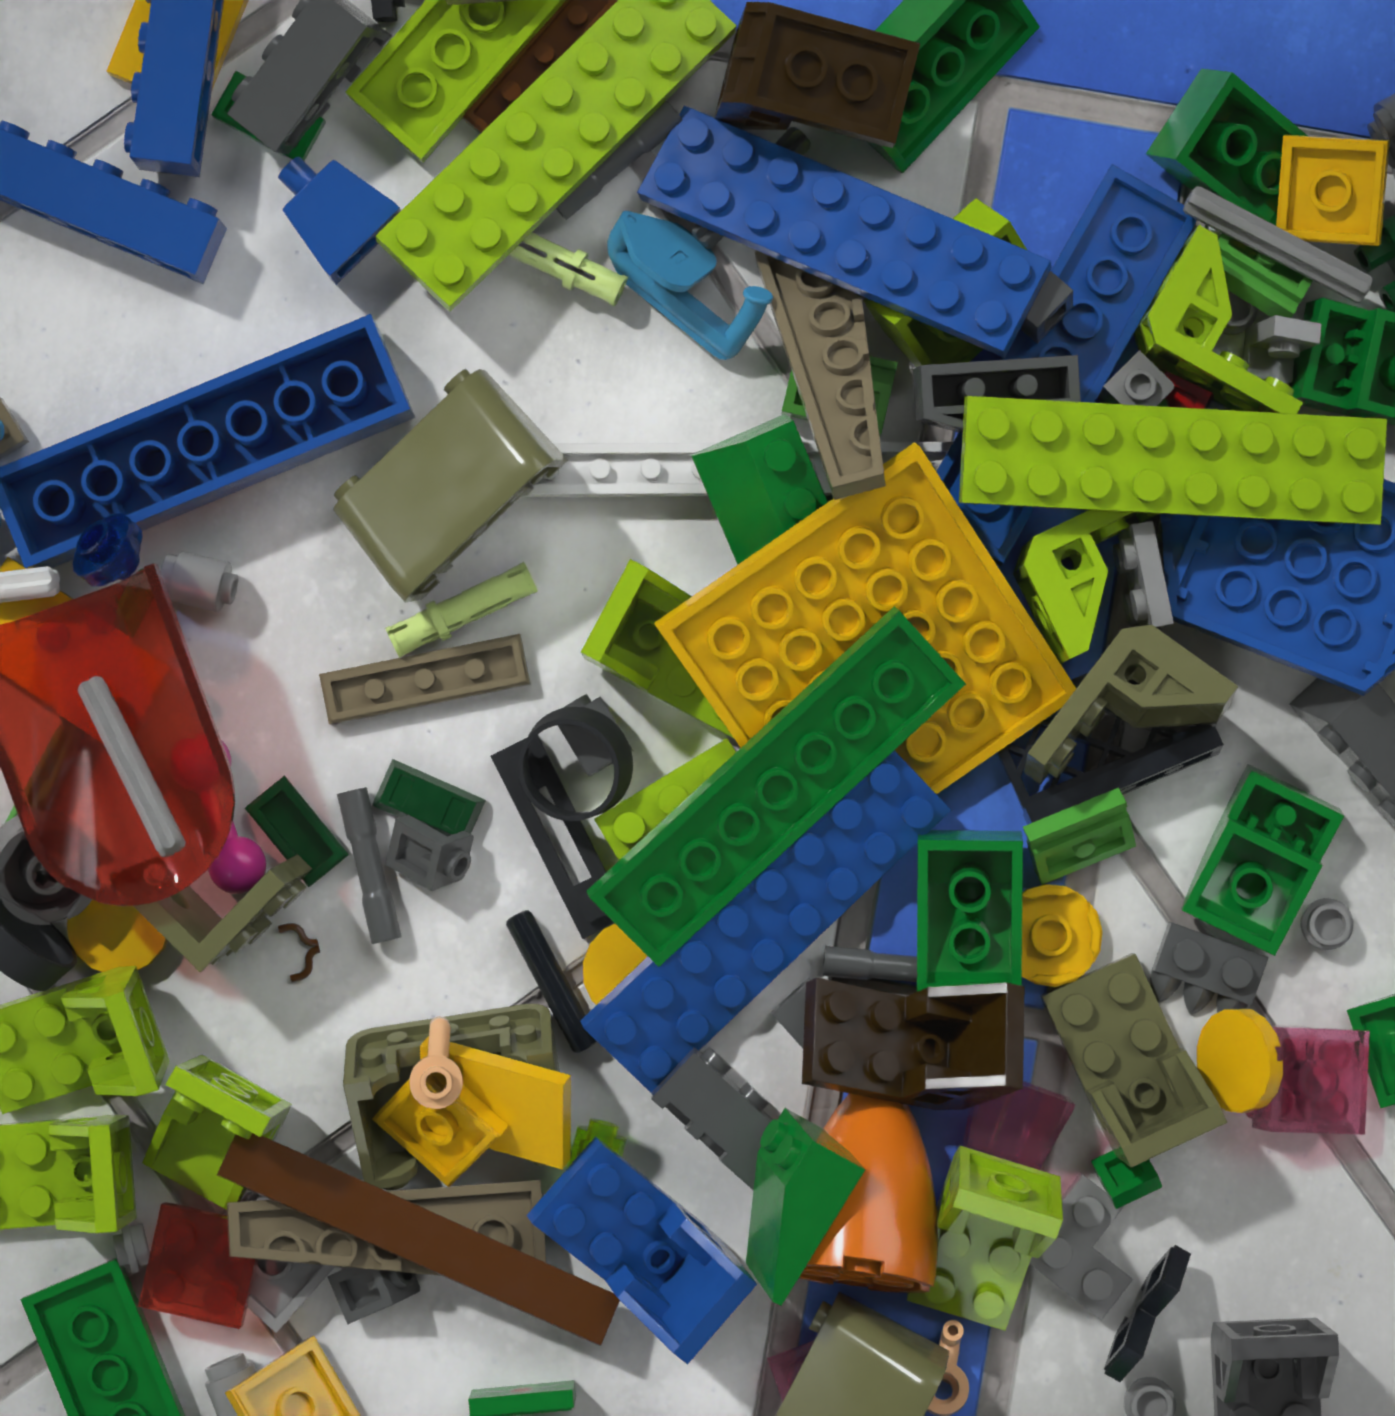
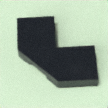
M1177 1245L1170 1247L1149 1272L1140 1288L1143 1293L1140 1301L1135 1305L1133 1314L1129 1318L1124 1317L1115 1334L1104 1367V1374L1121 1382L1142 1359L1156 1317L1180 1291L1191 1253Z

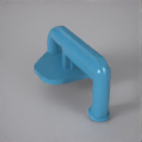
M623 211L610 232L607 240L608 254L617 273L628 277L626 285L719 359L727 360L735 357L740 352L760 322L767 305L773 301L772 293L765 288L757 286L745 288L743 291L744 303L732 323L728 325L687 291L712 273L717 260L712 250L701 245L685 227L662 219L631 211Z

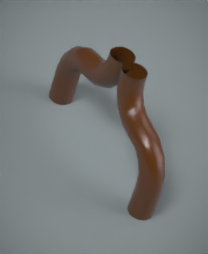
M287 923L279 925V933L295 931L303 944L312 947L305 956V969L300 973L290 975L291 982L303 980L312 972L313 956L320 953L317 938H308L304 929L298 924Z

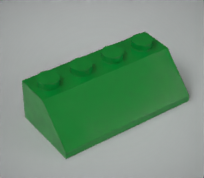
M903 0L875 30L920 43L895 145L893 148L866 141L896 170L904 173L1039 29V24L1023 0Z
M786 414L691 455L737 565L828 503L794 420Z

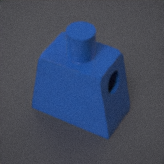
M296 157L278 175V179L295 195L284 206L283 212L335 285L378 245L375 236L401 211L395 202L335 160L329 162L316 174L300 157Z

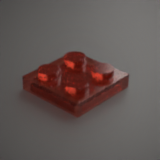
M163 1202L160 1206L138 1307L241 1329L244 1325L258 1259L229 1257L227 1215Z

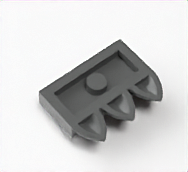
M1168 922L1152 967L1150 977L1151 988L1157 1001L1161 1002L1173 995L1182 981H1184V1002L1190 1014L1202 1010L1212 1000L1215 993L1218 994L1216 1001L1217 1013L1224 1009H1246L1248 1005L1252 1006L1269 957L1173 922Z

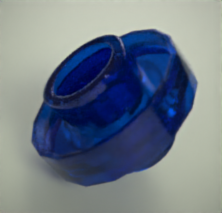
M123 513L112 514L92 523L81 534L77 542L72 562L74 572L92 587H100L131 576L140 563L139 554L143 538L141 527Z

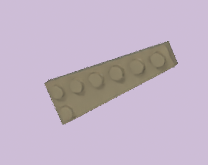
M755 251L756 263L764 288L773 295L770 307L834 500L886 486L862 296L764 253Z
M541 1180L387 1191L547 1263L545 1233L534 1226L526 1216L542 1198ZM273 1200L227 1203L229 1257L438 1275Z

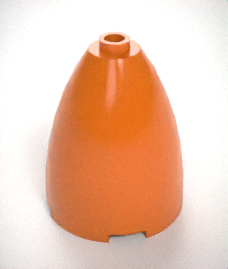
M849 1093L833 1112L823 1129L839 1144L850 1151L865 1168V1171L799 1278L828 1285L836 1282L850 1286L868 1287L870 1291L895 1293L929 1292L930 1287H934L937 1270V1208L928 1156L917 1122L909 1106L906 1104Z

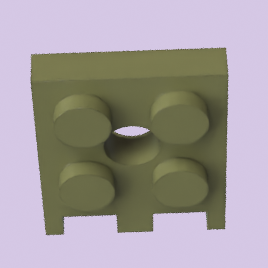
M158 854L125 868L111 884L201 973L210 963L214 965L219 962L225 954L227 956L232 952L236 954L247 944H253L271 926L272 922L267 916L272 917L282 907L286 909L304 892L307 887L301 880L312 868L299 855L271 868L223 919Z

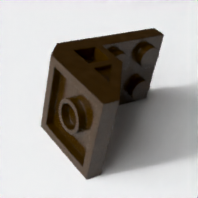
M746 2L736 28L714 118L742 130H787L793 121L893 148L896 143L920 43L771 2Z
M816 977L806 982L802 1084L932 1110H965L1022 1090L1025 986L1011 983L927 987L908 996H901Z

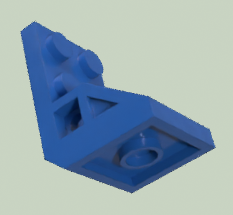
M596 1136L526 1215L534 1226L604 1279L616 1297L673 1354L687 1365L757 1285L756 1281L725 1243L702 1221Z

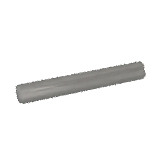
M1196 186L1185 201L1183 208L1185 214L1355 303H1360L1371 288L1373 279L1369 274L1201 186Z
M94 676L88 681L82 682L78 687V693L156 851L162 857L172 856L185 847L186 841L107 683L100 676Z

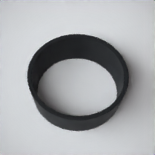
M585 707L560 708L540 719L529 733L519 756V779L526 796L535 807L546 815L564 821L585 820L608 811L622 799L632 779L633 756L624 733L604 714ZM556 725H576L594 733L607 747L614 765V780L609 795L595 810L591 812L564 810L549 802L535 786L529 770L528 754L532 740L543 730Z
M0 900V971L27 988L37 991L48 990L77 964V956L74 949L52 923L49 925H34L20 920L10 913Z

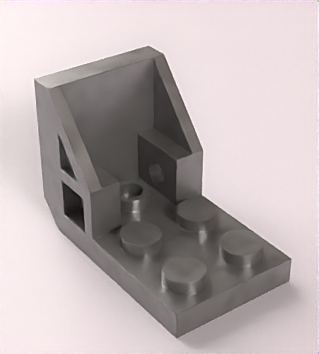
M1318 1318L1213 1322L1211 1358L1214 1416H1321L1320 1398H1329L1339 1359L1338 1334Z

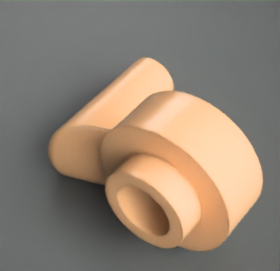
M442 1016L431 1020L429 1025L428 1055L416 1063L410 1075L412 1095L421 1105L431 1109H441L451 1105L459 1097L463 1086L461 1071L458 1065L449 1058L451 1026L449 1021ZM433 1072L442 1073L446 1077V1087L440 1092H432L426 1086V1079Z
M957 1320L947 1321L943 1326L939 1345L949 1350L947 1368L942 1381L950 1384L952 1395L945 1400L938 1399L934 1395L927 1411L936 1416H950L957 1413L965 1405L969 1395L968 1378L963 1370L957 1366L960 1342L964 1332L962 1324Z

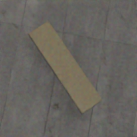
M521 634L319 674L328 723L330 725L531 685Z

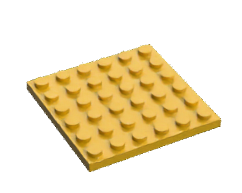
M914 442L883 464L886 486L836 500L833 498L657 620L654 624L741 748L895 606L966 683L964 687L895 749L898 755L938 794L1061 709L1076 690V687L925 453Z

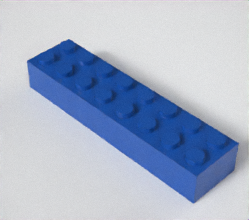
M369 314L1 466L0 508L25 569L46 566L54 568L416 417L378 325L372 315Z

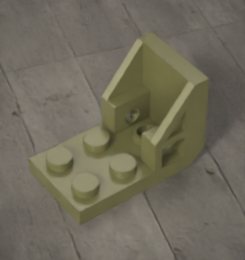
M1152 624L1123 628L1029 750L1024 773L1040 785L1049 774L1058 778L1075 754L1073 750L1077 743L1074 740L1080 733L1087 738L1091 735L1104 717L1105 708L1111 710L1134 728L1217 724L1229 708L1238 686ZM1129 680H1134V681H1136L1138 684H1137V685H1134V684L1129 683L1128 681H1129Z
M1135 953L1128 954L1081 976L1074 982L1064 984L1040 995L1108 1143L1116 1157L1128 1166H1136L1228 1123L1218 1101L1186 1050L1179 1048Z

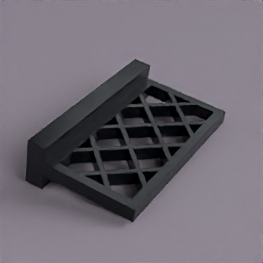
M1088 673L1071 680L1076 688ZM1129 680V681H1128L1129 683L1134 684V685H1137V684H1138V683H1137L1136 681H1134V680ZM1105 708V714L1116 718L1107 743L1090 736L1087 738L1081 733L1075 739L1103 750L1097 768L1084 773L1066 766L1062 773L1074 778L1058 784L1060 774L1058 778H1053L1050 788L1032 796H1029L1021 776L1025 768L1027 753L1034 745L1040 728L1046 729L1051 721L1045 719L1034 727L1025 750L1009 744L997 752L1024 812L1023 816L1028 825L1118 787L1122 795L1219 755L1224 745L1216 727H1212V725H1197L1180 733L1166 727L1144 728L1150 730L1145 747L1132 753L1112 745L1123 719L1108 708ZM1156 733L1168 737L1152 744ZM1010 753L1022 757L1018 769ZM1109 753L1121 757L1105 764Z

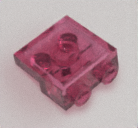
M1271 1025L1277 1033L1281 1046L1275 1048L1277 1061L1283 1060V1076L1278 1093L1267 1106L1245 1113L1248 1118H1252V1128L1269 1132L1365 1135L1370 1031Z

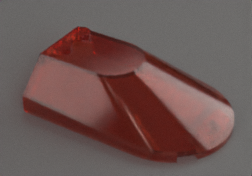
M156 563L144 566L143 570L116 584L0 625V767L26 838L39 862L59 883L85 897L108 905L137 906L150 904L171 897L192 885L211 867L219 856L230 833L234 818L235 785L230 763L160 568ZM94 676L102 677L105 683H107L186 841L185 847L170 857H162L156 851L78 693L79 685Z

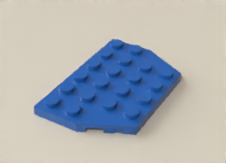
M1386 479L1383 481L1381 525L1160 514L1165 583L1174 622L1362 696H1365L1395 671L1394 482Z

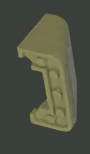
M464 369L455 375L443 389L448 395L361 479L357 475L352 476L334 493V497L338 502L333 510L391 588L405 603L422 600L440 583L435 574L446 573L453 567L451 563L521 496H527L534 489L529 482L535 485L545 475L548 478L552 477L568 461L486 370L479 369L470 374L467 369Z
M521 1004L445 1016L451 1026L450 1042L560 1072L551 1014L549 1009L543 1005ZM432 1019L362 1030L350 1037L346 1043L343 1087L363 1179L365 1182L380 1189H400L408 1184L418 1170V1160L374 1122L372 1118L410 1078L413 1067L420 1061V1045L429 1036V1025ZM570 1149V1159H572V1151H571V1149ZM525 1159L526 1161L532 1162L537 1166H548Z
M838 1292L832 1305L822 1301L809 1326V1329L816 1332L817 1335L776 1416H924L945 1374L949 1350L841 1292Z

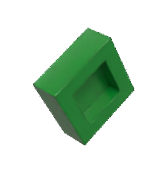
M1112 1150L1091 1160L1094 1171L1115 1209L1162 1188L1160 1178L1149 1159L1130 1167L1116 1157Z

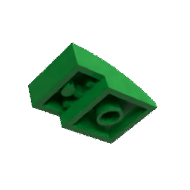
M1327 298L1307 302L1303 320L1321 323L1320 344L1301 351L1299 357L1294 358L1293 380L1289 383V386L1295 391L1292 396L1303 402L1302 406L1350 417L1387 419V424L1395 425V312L1381 308L1367 310Z
M1247 764L1210 839L1181 910L1275 956L1323 866L1321 860L1340 826L1344 814L1340 808Z

